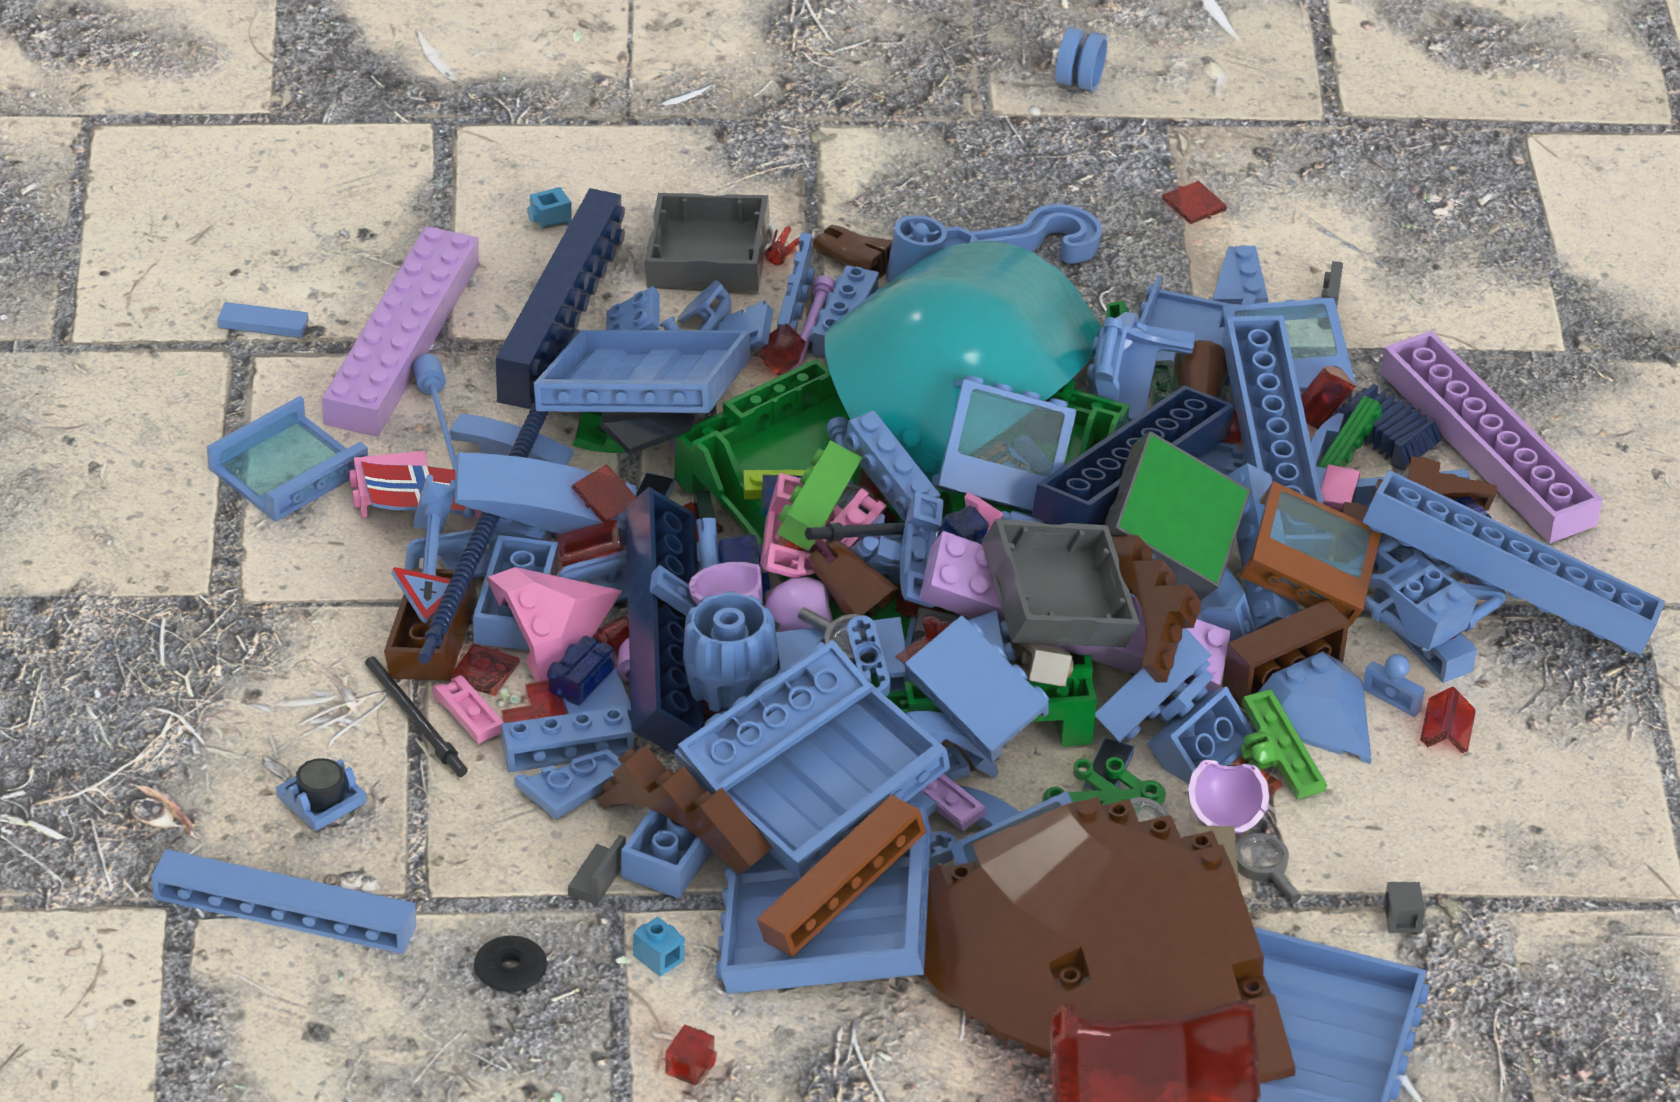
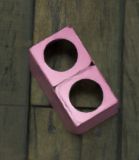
M1329 464L1321 486L1324 505L1341 511L1344 502L1351 503L1361 471Z

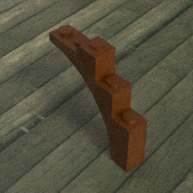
M1411 456L1404 471L1405 478L1468 508L1489 511L1496 496L1497 485L1488 484L1482 480L1458 477L1455 474L1440 473V462L1432 461L1425 457ZM1382 479L1377 480L1371 494L1370 504L1383 481ZM1344 502L1340 512L1362 522L1369 507L1360 503ZM1335 538L1331 563L1346 565L1363 555L1364 551Z
M1139 535L1111 536L1119 558L1121 576L1129 592L1137 598L1146 624V647L1142 667L1156 683L1167 682L1170 671L1174 666V657L1178 644L1182 639V630L1184 628H1194L1197 615H1199L1202 601L1187 584L1176 585L1177 576L1163 559L1152 560L1151 549Z
M644 745L637 751L631 747L617 759L621 765L612 772L614 776L601 786L605 792L596 799L603 809L615 804H633L649 808L669 817L705 842L725 861L736 875L752 867L772 848L722 787L712 794L708 790L704 791L684 766L674 773L670 768L667 770L647 745Z

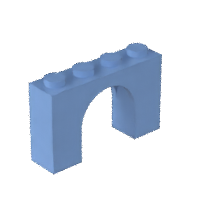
M901 617L873 620L878 630L880 644L890 677V692L904 691V682H908L910 679L906 676L905 662L908 660ZM846 626L838 630L833 635L831 641L834 640L844 653L852 654ZM816 627L776 632L780 670L799 659L805 651L812 649L821 641L825 644V632ZM857 629L860 633L861 643L867 642L864 629ZM874 654V656L867 661L869 662L872 659H874L875 661L878 657L876 654Z

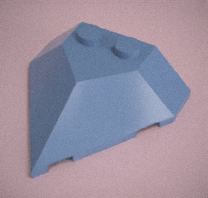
M1322 651L1273 673L1258 691L1259 693L1272 689L1303 743L1340 755L1343 751L1360 756L1359 761L1371 764L1363 681L1343 662Z

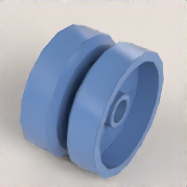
M1070 26L1064 34L1057 57L1056 83L1070 87L1077 80L1080 89L1094 92L1100 82L1106 61L1107 35L1092 32L1086 38L1083 29Z

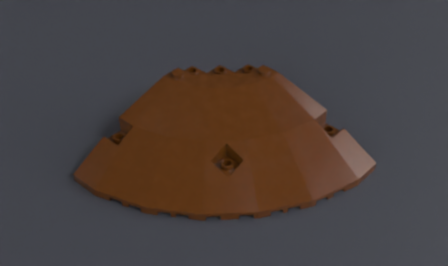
M1096 797L1065 804L972 843L973 862L943 868L942 864L939 863L929 870L924 974L918 976L922 980L926 979L933 988V994L950 1007L956 1005L965 1011V1017L969 1020L975 1018L983 1023L985 1030L999 1040L1006 1042L1009 1038L1023 1044L1024 1050L1046 1059L1053 1056L1067 1062V1067L1072 1070L1091 1074L1093 1069L1111 1072V1078L1119 1079L1120 1075L1138 1078L1139 1084L1154 1087H1164V1082H1186V1087H1197V1082H1219V1087H1248L1295 1076V1064L1275 994L1271 993L1264 977V956L1233 866L1223 844H1218L1213 830L1180 837L1171 815L1139 822L1130 799L1101 805L1099 798Z

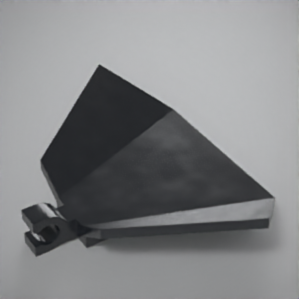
M602 412L600 427L631 455L692 431V420H695L696 414L704 421L715 416V412L708 415L704 413Z

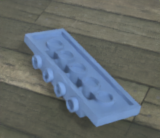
M832 640L799 663L794 661L783 670V674L774 680L771 678L765 680L757 688V691L749 697L742 696L732 704L731 709L722 715L718 713L712 716L703 728L678 744V751L713 793L721 787L726 792L870 694L873 686L836 642Z

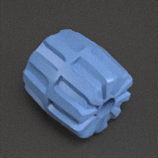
M726 592L724 594L704 597L701 599L700 604L696 607H691L686 616L683 659L691 695L696 702L700 700L707 701L709 710L714 712L720 711L723 707L730 709L737 699L742 696H749L765 680L772 679L777 675L778 643L774 618L770 609L762 606L759 598L753 595L737 594V592Z

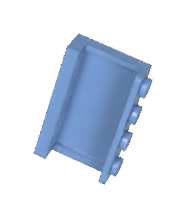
M961 615L905 662L906 676L992 763L1001 756V747L1039 715L1044 718L1049 714V698L1040 687L1036 686L1034 688L1026 680L1025 672L1018 665L1014 664L1012 666L1005 659V653L996 643L990 644L983 637L984 633L974 621L968 622Z

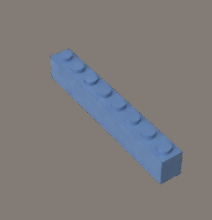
M165 849L151 876L153 899L402 954H404L417 926L416 903L195 856L184 852Z

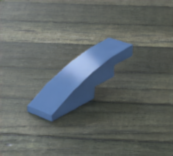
M460 413L449 432L451 440L478 443L480 453L509 456L522 427L492 418ZM538 434L528 458L568 465L574 455V451L555 440Z

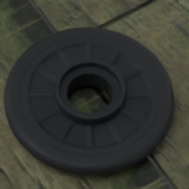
M513 935L502 936L490 940L479 949L474 959V969L478 978L488 987L504 992H515L530 988L542 979L547 969V957L544 950L528 938ZM506 960H516L519 962L515 967H506L502 963Z

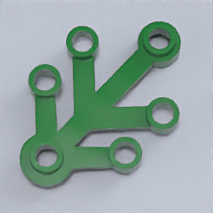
M1111 757L1105 764L1104 771L1106 776L1111 779H1118L1130 789H1119L1093 771L1091 761L1079 759L1074 764L1073 775L1078 780L1086 781L1099 791L1068 793L1073 802L1098 797L1101 805H1106L1137 797H1145L1156 801L1162 806L1165 802L1166 791L1156 781H1141L1124 769L1125 764L1122 759ZM1116 766L1119 770H1112L1110 767ZM1083 767L1086 768L1088 771L1082 772L1079 770V768ZM1051 787L1044 792L1042 802L1065 791L1060 787ZM1134 807L1137 817L1144 810H1146L1144 808Z

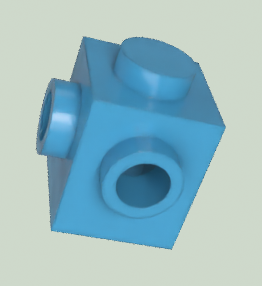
M657 916L647 924L641 925L633 933V956L661 977L685 960V938L679 934L674 926L668 925Z

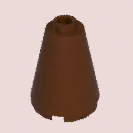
M1196 340L1192 354L1175 353L1173 367L1178 387L1180 388L1185 385L1219 398L1229 375L1224 348L1212 341Z

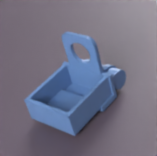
M880 514L871 524L884 523L885 515ZM881 535L862 538L856 543V546L850 548L889 581L901 586V544L884 538Z

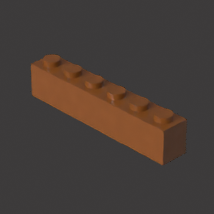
M893 795L889 796L757 918L764 942L791 957L799 952L926 833L920 809Z

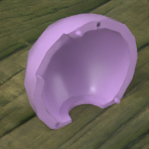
M747 562L716 564L699 571L691 578L688 584L691 597L697 605L700 604L701 599L704 597L724 594L726 592H737V594L747 596L753 595L759 598L762 604L761 567L758 564Z
M811 577L791 578L779 584L767 597L764 605L765 608L770 609L773 615L776 632L815 628L798 618L799 611L803 607L831 622L833 621L828 601H832L831 594L822 581Z
M1211 760L1202 761L1192 773L1187 793L1190 810L1200 824L1203 826H1234L1235 835L1254 827L1266 813L1269 802L1267 782L1258 767L1247 764L1223 766L1218 764V761Z

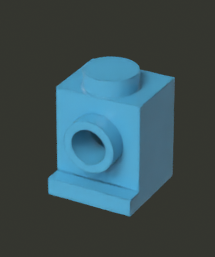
M557 187L531 194L527 214L530 222H537L541 228L562 222L569 225L572 221V204L563 189Z

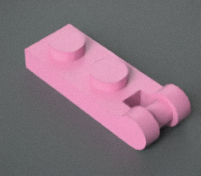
M861 488L831 523H841L843 526L871 524L874 519L883 514L887 505L880 500L876 502L869 497L870 493ZM862 506V507H864L866 510H868L869 513L866 514L865 512H863V511L860 510L859 508ZM861 537L843 538L841 542L851 548ZM826 539L816 540L815 545L836 559L825 544L827 542Z
M462 675L452 678L451 683L446 685L440 683L432 687V693L436 702L445 706L477 744L501 734V724L504 722Z

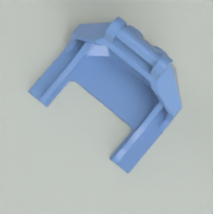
M1124 312L1117 318H1106L1104 326L1097 333L1098 337H1095L1093 341L1092 354H1095L1094 364H1089L1087 381H1090L1086 393L1130 405L1128 422H1130L1147 409L1157 353L1162 350L1192 354L1196 333L1147 326L1138 322L1137 313Z

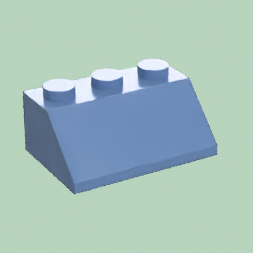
M1227 686L1208 691L1198 702L1194 703L1195 706L1182 718L1177 715L1147 741L1161 767L1190 784L1192 773L1204 760L1218 761V764L1223 766L1230 765L1242 754L1241 745L1244 742V736L1254 733Z

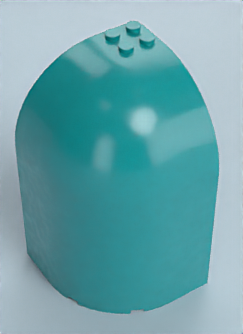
M973 241L948 246L924 258L879 288L827 329L824 343L828 368L837 393L850 419L875 411L928 480L932 479L933 475L940 474L960 391V388L954 387L956 380L966 379L967 375L984 379V385L994 387V383L1008 385L1012 387L1011 392L1022 395L1023 391H1029L1039 394V400L1046 401L1065 386L1095 356V354H1092L1093 341L1095 337H1098L1097 333L1102 328L1101 324L1072 282L1054 265L1051 266L1034 252L1019 246L996 241ZM971 392L958 447L959 453L969 455L1035 408Z

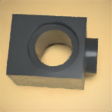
M1387 882L1384 910L1389 933H1421L1425 907L1420 882Z

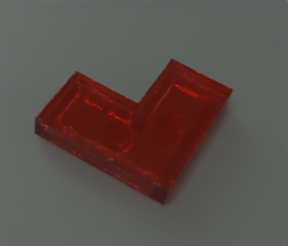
M556 679L525 684V692L530 706L501 710V719L504 723L567 714Z

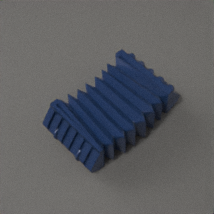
M1373 384L1368 389L1363 388L1362 393H1357L1354 398L1348 400V403H1343L1341 405L1342 408H1336L1335 413L1332 415L1334 416L1337 413L1344 414L1343 428L1364 395L1378 401L1381 405L1382 415L1379 420L1374 422L1370 434L1365 436V446L1373 443V450L1380 447L1379 454L1386 452L1384 459L1392 456L1391 465L1396 468H1406L1411 456H1422L1428 450H1432L1433 446L1442 440L1435 419L1427 422V414L1419 417L1420 408L1412 412L1413 404L1404 407V398L1395 402V394L1386 398V390L1378 394V386L1376 384Z

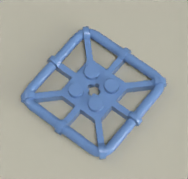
M1390 537L1378 545L1374 565L1379 564L1387 572L1384 574L1372 573L1369 584L1370 588L1382 589L1391 596L1390 591L1392 587L1432 564L1476 599L1488 600L1473 610L1470 622L1466 628L1437 646L1442 645L1462 631L1467 632L1471 630L1477 621L1498 609L1506 601L1505 590L1497 586H1488L1482 583L1478 577L1469 573H1461L1446 562L1437 567L1422 556L1421 550L1410 546L1411 557L1400 563L1387 554L1402 545L1394 537ZM1366 549L1363 555L1339 570L1357 578L1360 577L1361 572L1358 571L1362 569ZM1453 572L1456 574L1461 573L1474 584L1459 583L1449 575ZM1368 595L1366 596L1364 608L1372 614L1371 617L1374 620L1384 622L1409 642L1420 647L1422 651H1430L1405 632L1401 620L1391 613V611L1396 609L1392 596L1380 604Z

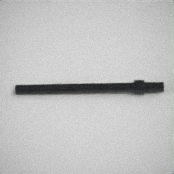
M960 519L942 520L941 527L938 530L951 528V531H960L962 529V521ZM905 522L844 526L841 523H827L825 527L806 528L805 537L807 540L826 539L828 542L842 541L843 538L902 535Z
M371 656L367 658L365 665L435 748V754L439 760L445 765L448 764L458 777H463L467 773L468 768L459 759L458 751L450 742L444 741L376 657Z

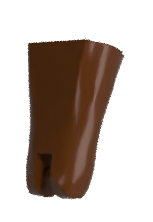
M830 225L824 230V233H820L813 240V247L819 253L845 267L848 265L879 272V279L887 273L892 244L890 239L864 236L841 226Z
M827 541L825 543L829 551L836 558L830 564L818 551L809 556V561L815 574L825 585L843 615L858 614L872 619L875 616L874 607L878 612L895 599L899 592L898 587L867 564L841 541Z

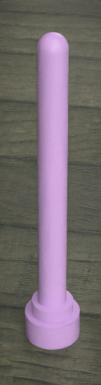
M818 276L814 281L812 287L814 300L788 366L789 371L801 366L810 343L809 333L811 327L816 326L820 309L823 308L828 293L834 291L835 281L829 276Z

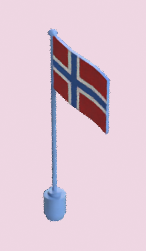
M426 353L418 356L413 365V372L418 389L424 394H432L453 469L418 465H382L361 461L368 494L373 507L416 511L427 475L433 476V482L450 485L451 480H455L456 456L438 396V392L445 387L446 378L440 360L432 354ZM454 495L449 513L462 514L466 519L473 518L475 511L470 507L455 503Z

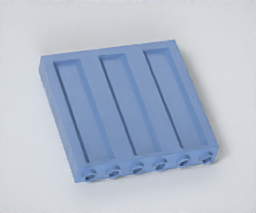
M581 330L534 382L536 411L709 413L751 359L749 331Z
M821 641L812 649L805 651L796 661L799 663L825 644ZM786 667L782 668L772 680L783 674V670ZM873 686L870 694L727 790L726 793L772 848L768 852L800 879L889 796L893 795L907 802L950 769L947 749ZM676 749L674 753L678 769L684 766L703 790H708L712 794L713 792L678 749Z
M925 807L918 809H920L926 833L793 957L764 942L757 918L799 879L769 852L761 857L752 867L739 875H736L726 865L725 874L728 888L723 889V901L726 912L721 913V927L724 933L723 936L718 938L721 961L716 962V975L718 981H723L727 994L923 975L931 827Z
M1254 927L1264 956V977L1271 993L1275 994L1295 1064V1076L1248 1087H1219V1082H1197V1087L1188 1088L1242 1102H1390L1391 1099L1397 1101L1402 1081L1397 1080L1398 1075L1405 1076L1409 1056L1404 1054L1405 1051L1412 1052L1416 1032H1412V1027L1419 1028L1423 1009L1418 1007L1420 1003L1426 1005L1430 985L1424 984L1427 970ZM1181 1082V1086L1186 1087V1082Z

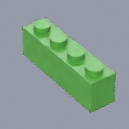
M831 440L825 450L819 448L810 463L815 466L814 469L808 466L800 480V483L804 485L803 488L797 485L789 499V502L793 503V505L786 504L777 519L782 522L777 534L809 552L816 540L806 539V528L824 527L854 475L862 457Z

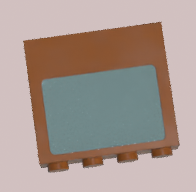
M1273 481L1260 499V503L1265 505L1253 554L1243 566L1240 577L1307 608L1328 600L1350 621V627L1364 609L1381 533L1371 530L1368 525Z

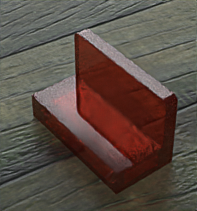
M1454 686L1429 697L1420 740L1428 748L1448 738L1461 753H1464L1469 748L1476 710Z

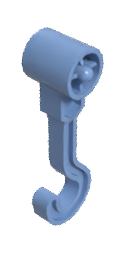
M1049 204L1039 207L1020 225L974 232L959 226L945 228L939 221L930 217L909 215L900 218L895 224L886 278L890 282L934 252L955 244L973 241H996L1034 251L1042 244L1045 237L1052 233L1067 234L1062 240L1060 259L1070 264L1090 260L1097 254L1103 228L1099 220L1091 213L1065 204Z

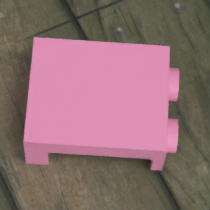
M416 451L355 457V470H349L351 488H357L352 490L354 508L360 507L361 518L368 517L367 506L371 505L361 461L382 465L428 466L426 452Z

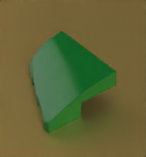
M602 412L580 413L573 446L596 452L626 453L600 427Z

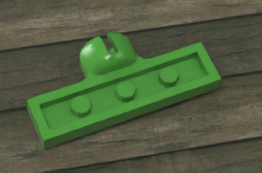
M1272 689L1244 696L1242 706L1257 732L1245 735L1243 738L1244 742L1241 745L1244 760H1256L1247 763V765H1255L1259 770L1276 767L1280 770L1296 800L1325 792L1326 781Z

